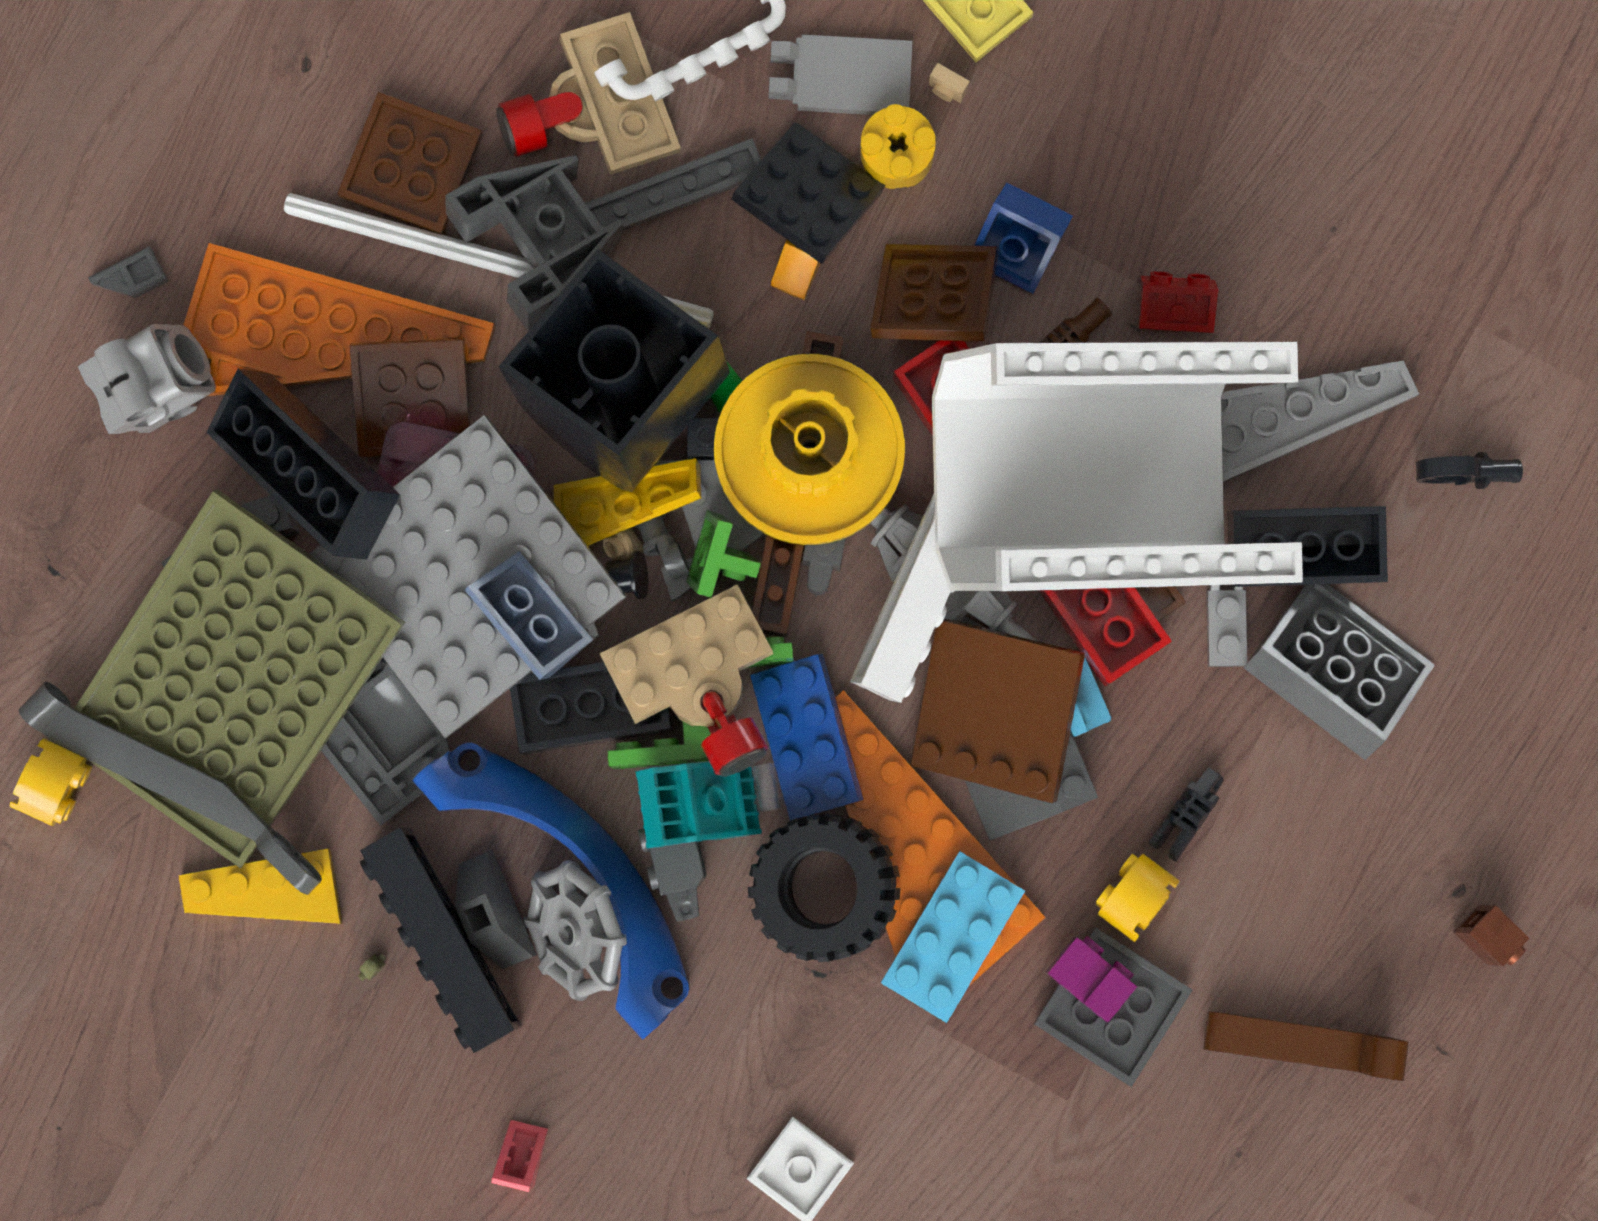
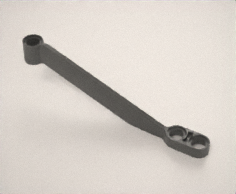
M45 681L18 709L25 722L35 730L42 732L51 742L252 839L260 853L301 893L309 895L322 881L321 875L286 838L268 826L225 782L75 710L70 705L67 696L52 683Z

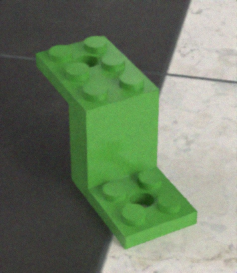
M784 637L766 638L773 651V655L747 668L784 665L794 662L792 643H785ZM682 721L683 745H679L677 738L654 740L655 747L641 748V743L638 741L616 743V750L607 751L608 765L615 770L708 762L709 760L701 743L711 734L705 726L693 725L692 727Z

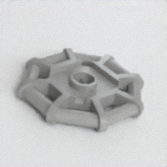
M565 860L560 866L549 871L535 873L531 879L533 889L528 914L523 918L524 926L529 928L539 957V970L543 975L548 974L568 990L569 996L574 1000L583 1001L589 995L599 991L613 990L619 982L617 970L622 948L627 944V937L620 930L609 898L611 895L610 889L606 885L601 886L580 869L577 862L572 860ZM557 883H559V895L553 889ZM576 886L588 895L586 899L576 892ZM604 946L607 948L604 957V962L602 963L600 957L602 948ZM584 968H586L592 978H584Z

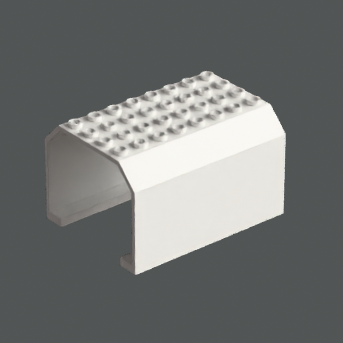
M1297 342L995 343L944 354L932 394L936 554L949 590L1027 591L1303 582L1302 542L1225 544L1223 512L1221 395L1225 384L1298 382Z

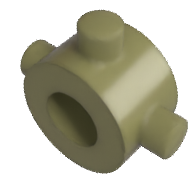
M382 953L379 956L373 954L359 968L361 973L358 977L362 981L366 978L371 980L386 965L384 963L386 960L385 955Z

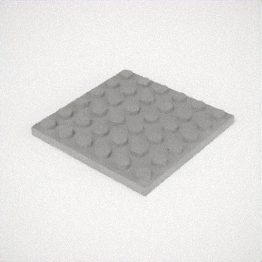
M483 415L393 487L400 496L367 560L332 556L322 545L310 553L311 556L406 622L383 658L444 738L452 735L532 672L465 591L470 584L520 551L584 629H587L627 597L486 415Z

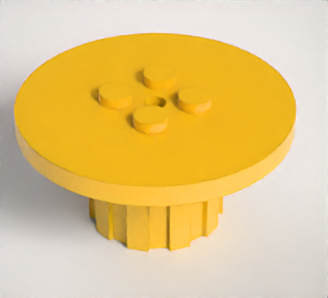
M799 354L787 356L767 363L755 370L736 387L728 398L718 419L715 431L714 458L716 471L722 489L738 514L757 530L775 539L793 544L818 545L831 543L862 530L890 502L900 481L904 466L905 439L903 427L896 407L889 395L872 376L861 368L828 355ZM807 443H812L816 447L808 449L803 446Z

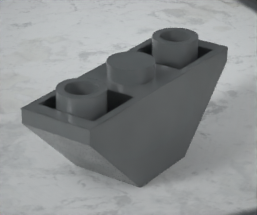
M493 850L460 863L455 908L469 942L502 969L537 955Z

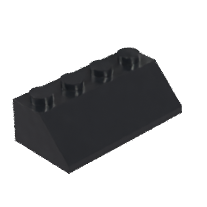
M1386 506L1227 511L1228 544L1302 542L1303 582L1234 584V587L1388 582Z

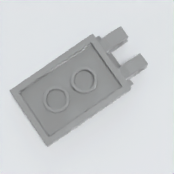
M802 34L801 38H796V44L790 41H772L770 63L794 64V80L770 77L768 99L792 100V104H798L797 111L874 115L876 112L892 104L909 107L913 41Z

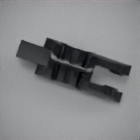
M1208 767L1197 783L1191 780L1148 844L1158 849L1165 843L1173 829H1178L1181 833L1171 846L1168 854L1170 859L1177 862L1220 798L1216 796V793L1224 782L1223 777Z

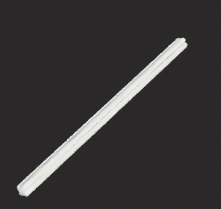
M288 194L284 203V211L289 215L519 278L533 270L525 257L470 242L466 243L460 239L297 194ZM664 296L705 327L710 328L714 316L713 310Z

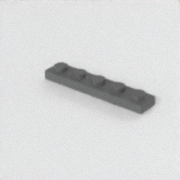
M753 138L596 198L585 204L602 228L621 219L623 221L622 231H625L738 187L759 164L761 158Z

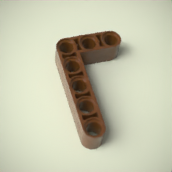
M1208 1011L1203 1049L1353 1071L1372 1077L1404 1081L1409 1042L1380 1035Z

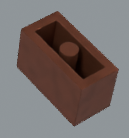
M1479 905L1453 932L1485 964L1504 966L1506 963L1509 966L1514 964L1525 953L1526 949L1523 945L1530 939L1496 905Z

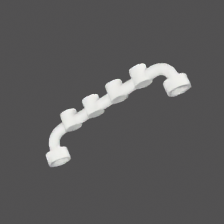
M760 0L762 4L770 2L771 13L767 18L752 23L740 32L721 39L709 48L681 60L676 65L650 76L637 85H629L623 80L622 77L627 74V70L621 59H616L595 71L594 74L601 87L609 84L612 90L624 99L638 100L652 95L654 100L658 101L675 91L671 85L672 83L684 78L687 85L707 74L703 67L715 61L719 68L724 67L738 58L736 50L745 45H748L750 50L754 51L769 43L771 40L767 34L778 28L785 18V1Z

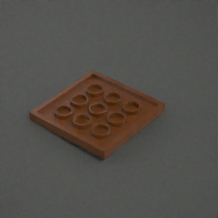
M944 618L941 625L935 629L911 766L1053 804L1058 799L1085 653Z

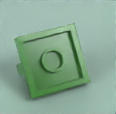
M709 510L705 514L686 583L697 594L712 598L719 571H722V575L744 581L746 575L757 578L761 563L749 552L727 547L733 524L722 514Z

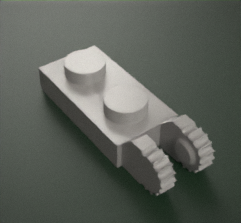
M1232 584V590H1220V585H1209V591L1206 592L1208 667H1243L1247 663L1246 590H1243V587H1234V584Z

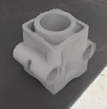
M152 324L127 340L117 339L100 346L94 351V357L78 366L85 384L90 387L98 400L100 415L108 434H121L129 431L151 433L169 421H175L193 413L198 408L196 402L216 390V385L210 374L207 355L200 343L184 325Z

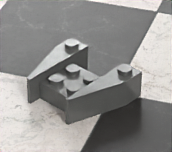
M576 155L478 176L445 195L446 215L466 243L501 223L533 268V270L509 283L507 290V302L527 331L537 322L597 249L608 256L621 241L623 221L618 219L602 228L570 183L577 179L578 158Z

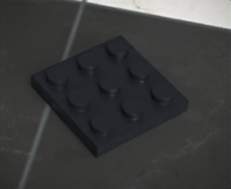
M794 122L734 191L731 200L823 264L882 194L886 185L874 179L865 170L800 124Z

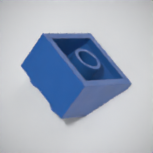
M1006 182L993 203L974 246H997L998 258L995 275L1034 294L1073 215Z

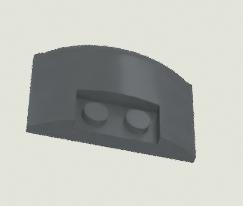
M381 660L321 751L381 826L423 794L415 785L413 779L428 764L449 751L448 739L444 738L387 662L385 663Z

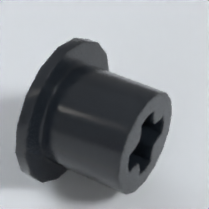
M634 551L630 559L608 561L606 563L605 569L624 594L634 593L637 599H644L647 596L648 570L641 551Z

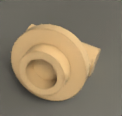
M632 528L603 539L604 551L613 560L630 559L634 551L644 553L642 549L643 544Z

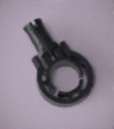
M1478 452L1474 457L1470 455L1436 457L1416 462V481L1424 484L1455 483L1457 486L1475 483L1477 489H1485L1491 482L1519 483L1523 476V465L1519 459L1492 460L1486 452Z

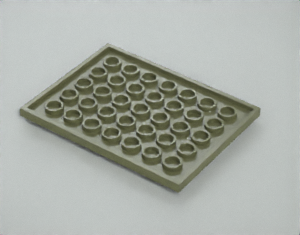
M215 490L207 499L74 709L225 782L271 827L406 622L224 493ZM92 762L239 868H242L256 850L257 845L252 839Z

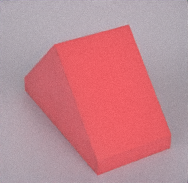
M511 1120L491 1183L529 1192L535 1186L548 1129Z

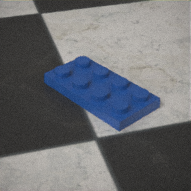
M816 654L751 674L752 685L790 821L864 800L824 655Z

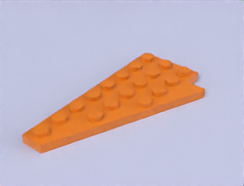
M208 243L183 324L200 343L208 360L211 361L210 374L216 385V390L208 396L224 395L238 368L272 374L285 387L352 378L350 345L352 343L464 338L466 364L484 362L496 327L492 322Z
M843 690L835 699L864 799L845 805L849 818L862 822L863 827L873 829L880 836L878 840L882 845H888L893 854L890 857L892 865L898 866L900 877H896V888H901L900 900H895L893 909L897 910L893 921L888 922L886 925L896 957L959 851L1013 884L1015 882ZM1023 894L970 985L1046 918L1025 894Z

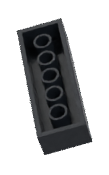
M238 368L206 433L332 556L367 560L400 494L272 374Z
M399 827L361 849L360 852L364 859L360 861V865L370 881L375 879L380 885L383 892L378 896L389 915L394 913L399 919L402 926L397 928L398 933L408 948L414 947L420 957V960L416 962L417 967L427 982L432 980L439 991L435 995L436 1001L446 1016L452 1014L458 1025L454 1032L464 1049L470 1047L473 1053L522 1027L481 952L469 942L455 906L412 830Z

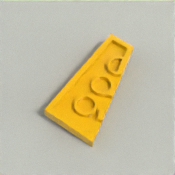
M696 458L653 466L633 492L622 490L601 476L554 485V503L587 546L702 498L701 465Z
M323 849L301 853L322 877V881L309 895L297 890L268 860L245 863L242 868L234 865L178 875L184 913L342 924L331 850Z

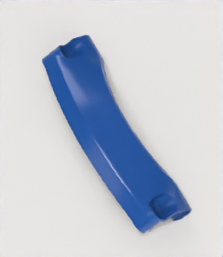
M464 743L452 752L448 751L442 757L428 764L413 779L415 785L439 811L460 809L493 811L533 824L551 834L568 847L582 861L598 884L608 886L611 891L609 898L620 930L627 937V944L623 946L620 957L621 976L615 1010L642 1040L667 1019V1015L685 1000L689 992V982L673 936L656 900L621 847L596 820L573 800L529 770L473 743ZM469 751L477 752L480 756V764L473 771L463 770L460 764L461 757ZM668 977H677L683 984V992L676 999H668L661 992L662 982Z

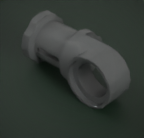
M665 514L634 526L640 530L642 535L644 555H661L672 580L690 573L679 543L675 541L672 535L668 534L664 523Z

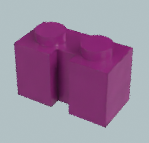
M1088 936L1083 941L1078 937H1073L1045 973L1108 1023L1137 988L1130 981L1134 974L1117 960L1112 966L1100 956L1104 950Z

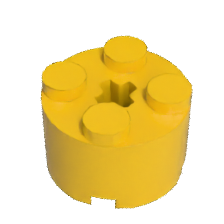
M899 104L889 105L887 108L876 112L865 124L861 135L860 156L864 170L874 179L886 185L885 188H908L918 184L929 173L934 159L936 136L930 122L917 110ZM902 143L904 145V151L901 149L896 150L895 153L891 151V144L898 145Z
M43 738L37 746L44 750L39 757L30 756L13 792L14 795L20 798L11 801L10 807L50 826H54L56 823L61 824L63 820L67 821L76 804V800L71 799L74 789L84 786L91 773L92 766L86 764V758Z
M1132 853L1119 870L1122 880L1116 888L1109 884L1096 901V905L1101 908L1097 915L1135 942L1139 938V934L1135 932V929L1137 927H1140L1142 930L1147 928L1170 897L1169 894L1171 892L1166 889L1167 886L1170 884L1176 888L1180 880L1145 854L1138 858Z

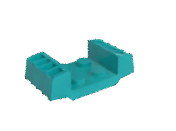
M710 762L654 767L635 771L644 822L643 828L645 829L646 849L762 834L758 817L759 811L756 804L757 794H755L753 783L755 780L752 776L751 766L725 777L716 775Z

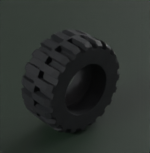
M809 815L808 817L791 820L783 828H777L769 835L771 840L767 844H761L756 853L759 856L757 864H751L749 876L754 877L753 886L748 887V898H754L756 908L751 909L754 919L761 920L763 923L762 933L767 939L773 938L777 941L776 947L781 951L794 953L796 958L805 961L818 960V962H830L851 957L871 947L870 944L875 940H879L886 932L885 927L887 923L893 921L897 910L893 909L895 900H900L901 888H896V877H900L898 866L892 865L890 857L893 854L888 845L881 844L878 840L880 836L873 829H867L862 826V822L853 818H844L841 815ZM820 851L833 852L842 856L850 864L857 880V897L851 912L840 921L831 924H820L806 918L796 905L792 891L793 877L799 863L808 855Z

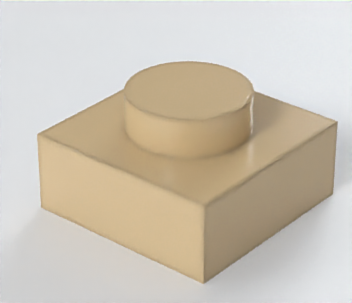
M939 63L936 64L929 79V85L933 87V93L948 102L954 99L961 103L968 92L970 83L969 80Z

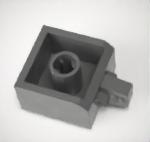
M639 829L638 833L643 852L651 853L654 865L647 867L652 890L659 889L660 895L667 896L676 921L698 917L697 887L701 886L707 876L699 841L646 849L645 829Z

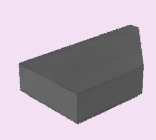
M150 246L88 278L94 286L133 298H137L168 282Z

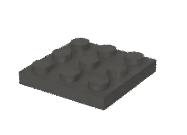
M1094 927L1088 937L1104 950L1100 955L1101 958L1111 966L1116 960L1134 974L1130 981L1137 988L1107 1023L1058 984L1033 1024L1132 1087L1191 994L1192 989Z

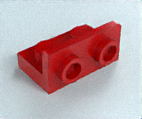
M1153 271L1150 273V276H1141L1139 329L1214 333L1219 289L1216 281L1210 280V276L1192 273L1188 274L1187 278H1175L1173 274L1164 271Z

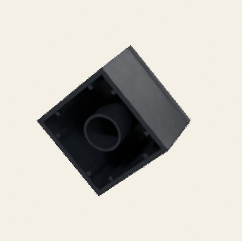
M599 249L596 250L499 365L520 406L544 432L591 471L616 487L628 492L634 491L730 374L717 334ZM590 387L594 397L580 411L571 402L574 398H582Z

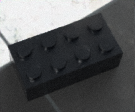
M604 662L559 669L549 678L539 680L534 673L528 674L510 688L519 753L523 755L673 731L669 707L635 724Z

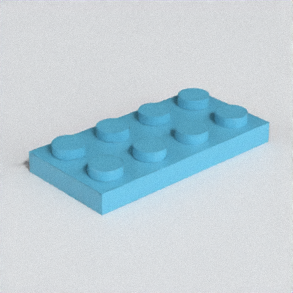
M959 851L881 983L947 1023L1025 893V890Z

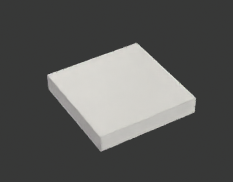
M792 1116L749 1174L747 1180L801 1221H812L854 1162Z

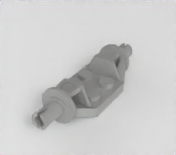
M906 504L898 511L894 510L893 512L885 507L870 523L877 529L875 532L877 535L870 544L878 547L890 580L893 582L923 519L922 515L908 511L909 507ZM885 537H887L891 541V543L897 548V550L902 554L900 558L889 545V543L885 540ZM1007 591L950 592L945 603L947 608L946 619L985 628L966 617L967 614H970L990 627V630L1037 641L1036 638H1033L1012 619L1014 616L1012 612L1018 606V603L1015 601L1011 602Z

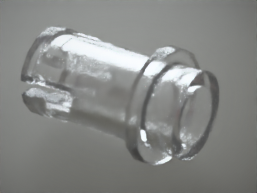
M775 763L752 766L751 770L753 771L757 796L754 805H758V811L767 812L781 809L780 802L784 801L783 796H779Z

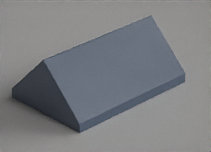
M520 551L465 589L539 680L552 676L593 640Z

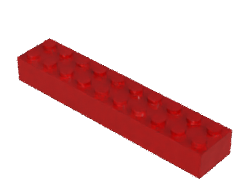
M939 340L893 372L894 382L932 437V394L944 354L969 349L965 341ZM1135 587L1038 590L1080 652L1085 653L1087 662L1104 687L1172 642Z

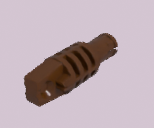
M1096 297L1074 319L1068 318L1063 320L1039 343H1088V335L1107 318L1111 317L1112 312L1101 299Z

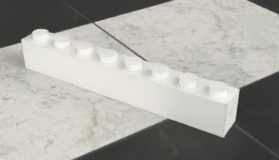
M934 494L850 682L879 696L900 703L904 697L909 696L914 688L916 678L913 675L919 662H923L931 649L929 639L934 628L939 627L943 622L947 612L945 603L950 592H954L949 590L936 554Z

